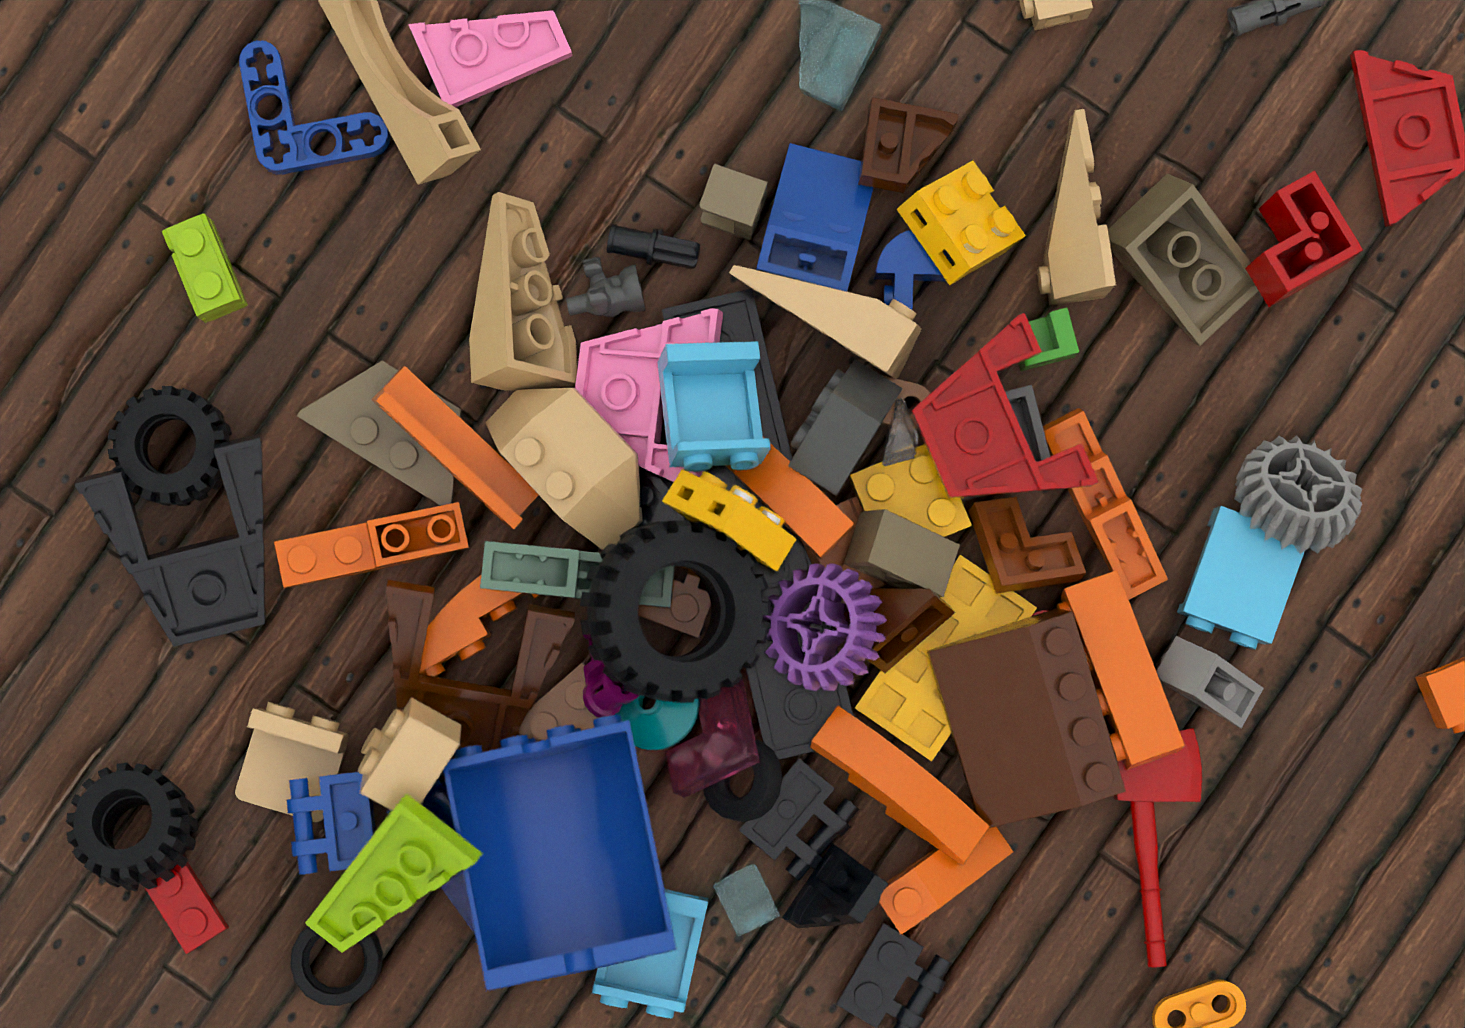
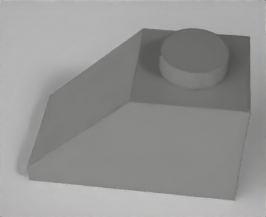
M1178 636L1175 637L1170 648L1163 655L1160 666L1156 671L1159 680L1166 686L1241 729L1264 689L1219 655Z

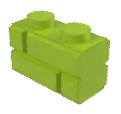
M205 213L162 231L169 250L174 252L172 258L195 314L205 323L211 322L248 306L214 221Z

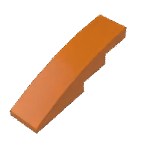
M1077 408L1044 425L1043 430L1051 456L1081 443L1086 451L1099 483L1090 487L1067 488L1108 569L1110 572L1118 571L1128 600L1167 581V575L1132 500L1126 496L1109 457L1102 451L1084 411Z
M837 706L813 738L810 748L849 773L848 781L885 805L886 815L960 864H965L989 830L990 826L921 765L840 706Z

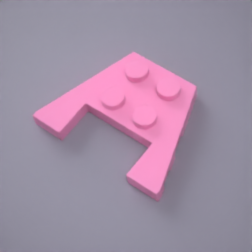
M719 309L703 310L698 315L686 318L676 317L663 321V324L640 330L634 328L581 342L575 383L577 391L638 454V465L672 482L675 481L681 469L684 470V467H669L667 445L660 444L664 416L657 362L666 344L720 343L723 312ZM701 471V472H689V473L694 474V475L700 477V475L702 474L703 471Z

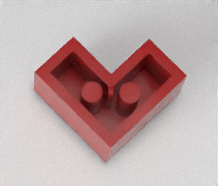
M1315 171L1278 190L1258 208L1279 244L1264 251L1245 269L1268 307H1271L1343 267L1363 251V248Z

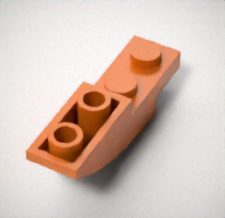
M459 502L368 520L362 524L274 541L283 589L328 579L334 580L469 548Z
M481 575L462 589L429 624L419 674L437 677L446 671L442 663L459 655L461 661H464L484 650L486 646L482 640L491 636V633L483 619L490 615L493 622L507 616L518 609L514 601L528 593L481 589ZM531 594L534 599L541 596L538 594Z

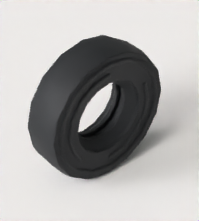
M745 737L725 740L712 750L705 763L702 777L704 796L711 809L723 818L741 822L761 818L772 809L780 795L783 779L781 764L775 752L760 740ZM746 761L754 770V783L748 794L738 797L730 787L731 772L738 763Z

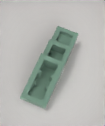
M485 541L480 588L581 599L582 592H589L592 582L586 579L591 566H599L603 559L600 553ZM675 566L658 570L648 580L641 593L639 605L671 608Z

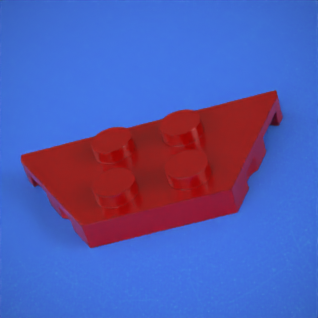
M1357 50L1350 54L1384 224L1385 227L1394 225L1465 170V133L1453 75L1435 70L1423 71L1410 63L1399 60L1391 62L1369 56L1367 51Z

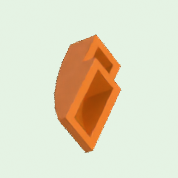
M771 443V449L762 464L755 468L734 470L731 469L730 465H725L769 510L785 520L784 525L820 560L854 528V523L807 477L788 466L790 461Z

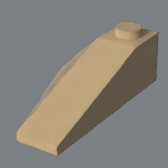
M1085 109L1075 110L1069 121L1043 258L1044 266L1037 267L1040 294H1048L1049 305L1103 299L1116 286L1107 224L1097 226L1096 219H1100V204L1102 201L1100 187L1097 186L1096 182H1089L1088 173L1094 172V156Z
M733 265L729 272L736 279L788 312L795 314L819 332L833 338L846 349L894 379H898L922 330L918 324L913 322L917 313L895 299H892L888 306L875 298Z

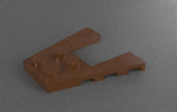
M388 579L386 597L388 601V622L392 645L397 709L403 711L409 700L413 698L461 725L460 744L457 749L482 745L483 752L500 749V740L518 736L520 726L528 710H531L538 696V691L549 669L551 670L569 629H572L574 625L575 612L528 604L511 690L419 674L435 587Z

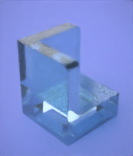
M750 864L713 883V887L738 937L780 916V912L755 864Z

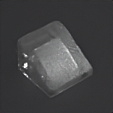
M902 398L896 399L884 445L883 466L914 459L917 454L918 434L907 404Z

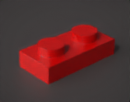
M187 862L183 868L176 865L171 869L175 876L168 882L159 877L156 879L158 887L146 889L186 954L229 928Z

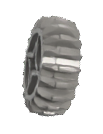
M1297 435L1289 441L1278 436L1272 442L1264 440L1261 445L1257 446L1256 450L1253 449L1251 454L1246 456L1236 476L1235 486L1237 488L1234 499L1241 503L1240 515L1251 517L1250 529L1260 528L1265 532V541L1273 537L1280 541L1282 549L1291 544L1295 546L1300 554L1309 547L1314 552L1319 553L1326 546L1333 548L1336 544L1340 543L1346 535H1349L1356 524L1355 521L1361 512L1360 508L1362 506L1360 501L1362 488L1355 485L1357 474L1345 471L1346 460H1335L1331 456L1332 448L1323 451L1316 447L1315 440L1309 444H1303Z

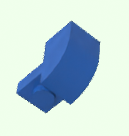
M911 230L900 233L885 246L874 273V279L892 280V286L884 285L883 303L889 306L892 299H895L913 310V281L947 282ZM944 250V255L951 263L950 255L946 250Z

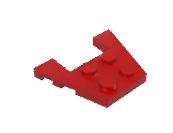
M1025 313L1018 315L1011 321L1009 325L911 411L948 498L1090 487L1099 483L1082 443L1039 462L1035 461L997 372L1039 355L1042 352Z

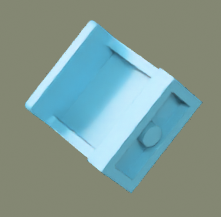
M758 341L665 345L657 364L669 467H684V470L688 472H701L718 465H730L731 469L748 470L762 464L771 446L770 439H763L754 372L760 360Z
M1219 506L1212 511L1207 525L1211 527L1185 600L1179 605L1177 613L1187 617L1185 625L1210 634H1212L1214 627L1231 633L1229 641L1256 650L1258 643L1265 645L1272 644L1304 552L1300 554L1295 546L1291 544L1282 549L1280 541L1273 537L1265 541V532L1262 529H1250L1251 517L1242 516L1237 511Z
M665 889L677 950L597 968L592 993L601 995L600 1003L619 1008H627L629 1001L647 1005L646 1013L665 1018H673L675 1011L684 1013L709 898Z

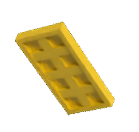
M959 555L955 560L944 597H940L952 607L955 614L889 671L884 673L880 670L854 707V709L931 762L950 736L951 731L927 651L1029 618L1037 609L1036 606L1014 591L996 594L990 575L962 555Z

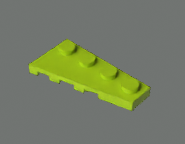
M406 793L305 924L343 953L383 926L388 919L414 905L419 898L431 890L435 891L444 885L453 875L475 864L483 853Z

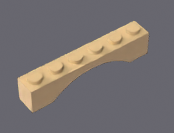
M318 0L418 185L451 175L481 150L460 110L442 101L427 89L408 68L387 31L377 0Z

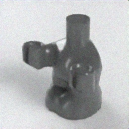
M599 257L583 260L585 275L589 277L590 287L585 294L566 298L570 316L588 312L596 316L614 317L624 311H646L635 264L625 267L619 275L606 278Z

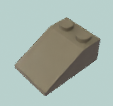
M1166 174L1108 229L1111 251L1123 267L1193 342L1199 346L1258 292L1257 287L1245 269L1251 263L1196 187L1182 179Z

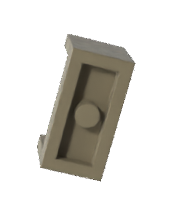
M714 164L700 202V209L703 211L701 223L752 241L767 198L768 182Z
M886 509L863 511L859 515L844 564L897 589H930L939 597H944L960 544Z

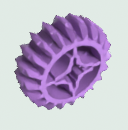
M818 563L810 564L808 572L803 569L793 570V582L785 579L778 581L783 594L781 596L774 594L768 596L769 601L775 607L771 616L763 615L764 620L771 622L767 640L773 641L764 653L770 658H778L774 669L779 673H788L787 680L790 683L796 685L803 683L805 689L817 691L820 687L826 691L837 690L838 683L844 686L854 684L853 672L858 675L867 674L868 669L864 660L866 658L871 660L880 658L878 653L872 649L874 642L879 643L886 640L883 634L876 632V626L883 624L887 619L882 614L874 613L882 601L877 596L869 595L873 586L868 581L859 580V575L856 571L850 569L843 571L840 565L833 563L827 564L826 568ZM841 598H843L848 607L850 614V624L845 620V604L841 603ZM812 599L809 608L801 613L806 604ZM823 622H826V625L834 626L837 629L836 631L825 629L823 633L820 629L812 628L810 625H822ZM797 631L803 639L802 650L798 643ZM846 641L844 647H843V648L841 649V651L835 656V652H836L837 647H838L842 642Z

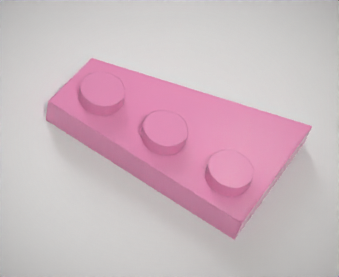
M554 11L500 15L497 18L471 21L458 19L450 20V23L428 25L425 23L408 24L441 100L454 107H458L573 56Z

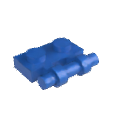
M359 772L320 776L321 795L309 796L308 778L289 780L291 799H286L288 814L293 813L295 841L291 842L292 856H297L299 875L318 872L316 854L319 853L328 854L329 871L346 870L375 834L372 799L360 793L363 775ZM323 810L326 838L314 839L311 811Z

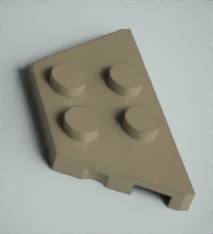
M383 360L299 411L297 417L438 505L453 503L454 476L371 400L399 371ZM437 395L451 410L462 418V410Z

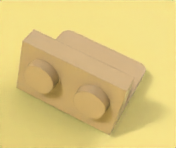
M268 702L266 709L253 708L247 727L254 730L236 786L235 794L237 798L241 801L288 814L286 799H291L289 780L308 778L309 796L321 795L319 777L339 774L351 734L338 731L339 722L313 715L311 723L293 718L295 709ZM323 810L311 811L312 822H320L324 819Z

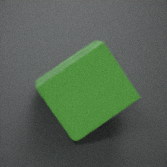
M1068 308L1049 312L1046 317L1029 321L1042 352L1020 362V370L1025 371L1071 359L1079 353Z

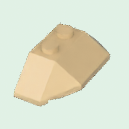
M576 388L516 390L485 422L499 453L563 521L603 550L608 544H616L620 541L621 534L636 528L642 522L638 454Z

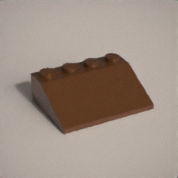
M1056 608L927 651L975 813L990 826L989 828L1082 807L1126 792L1072 611Z

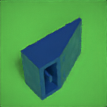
M789 144L756 270L841 291H848L873 187L858 185L861 161Z

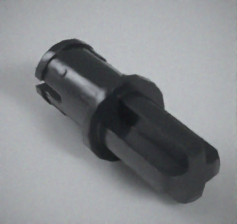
M612 223L606 251L610 254L615 253L646 260V265L650 266L654 261L694 269L699 259L700 244L694 241L658 234V229H653L651 233L617 226V224Z

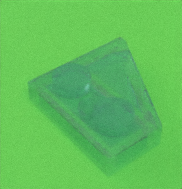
M799 0L801 7L799 89L801 93L843 111L883 31L882 26L827 0Z

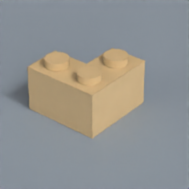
M411 698L403 711L395 709L381 731L374 728L368 735L361 750V753L365 756L358 768V772L363 775L360 793L390 810L396 807L406 793L421 804L459 746L461 725Z

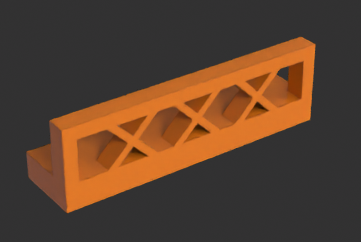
M402 366L371 400L507 527L514 530L523 520L520 515L539 494L503 457L406 366Z

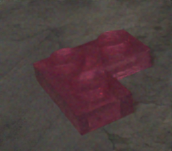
M743 679L733 687L723 686L720 688V695L710 699H700L699 716L703 734L666 751L674 794L685 798L760 762Z

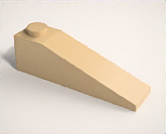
M500 192L492 195L469 337L471 383L504 391L575 386L577 376L576 339L572 326H564L557 303L563 297L559 285L552 286L545 263L549 257V251L534 202Z

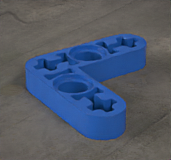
M254 41L242 49L239 56V66L255 151L259 162L269 172L289 174L378 156L387 149L390 143V132L382 118L372 112L295 125L284 62L279 51L266 41ZM263 52L268 59H273V63L266 65V72L270 83L279 81L278 86H262L261 75L255 67H250L251 63L257 61L258 53ZM253 85L261 86L253 90ZM267 96H276L282 101L280 115L272 120L261 118L257 112L259 102ZM371 124L376 131L381 130V135L374 137V145L367 146L363 139L350 140L349 143L353 149L345 152V140L340 132V128L347 127L349 136L362 134L364 132L363 125ZM287 125V131L278 130V136L284 148H290V152L283 155V162L277 164L272 157H267V152H271L274 149L272 136L269 132L261 135V130H277ZM322 131L330 132L336 138L335 149L326 156H319L311 149L313 137Z

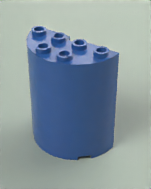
M620 714L594 719V728L587 730L575 729L574 725L546 730L548 739L536 742L535 738L529 739L528 735H521L500 740V749L483 752L482 745L457 749L454 752L455 759H450L443 769L455 832L483 853L477 862L463 870L486 990L565 976L677 950L629 720L622 722Z

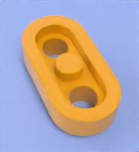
M1213 980L1161 999L1153 1010L1152 1023L1154 1028H1231L1243 1018L1246 1011V1000L1244 994L1236 985L1226 980ZM1217 995H1224L1227 998L1226 1008L1219 1012L1214 1011L1212 1008L1213 998ZM1174 1010H1180L1183 1014L1182 1023L1176 1027L1170 1026L1167 1020L1169 1013Z

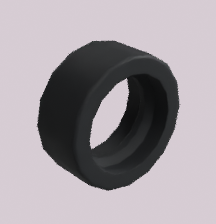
M310 927L305 928L299 934L292 947L290 968L296 985L306 997L321 1005L341 1006L358 1000L374 986L381 973L383 960L379 938L374 932L358 942L362 947L365 957L364 968L358 979L350 985L336 988L326 986L313 975L309 964L310 951L321 936Z

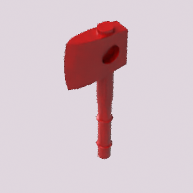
M1194 728L1179 730L1185 746L1177 753L1126 770L1123 760L1117 762L1126 792L1114 795V798L1119 801H1130L1134 847L1139 867L1141 887L1139 892H1141L1146 940L1143 943L1146 944L1148 967L1167 966L1165 942L1167 940H1164L1160 898V891L1162 889L1159 888L1158 841L1154 802H1201L1202 764Z

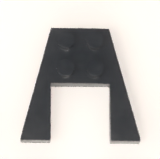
M261 433L215 444L214 453L238 531L236 534L149 555L123 467L78 478L75 482L79 494L82 493L94 512L95 520L103 533L107 534L121 556L122 564L127 572L132 574L144 593L143 598L174 647L265 624L263 456Z

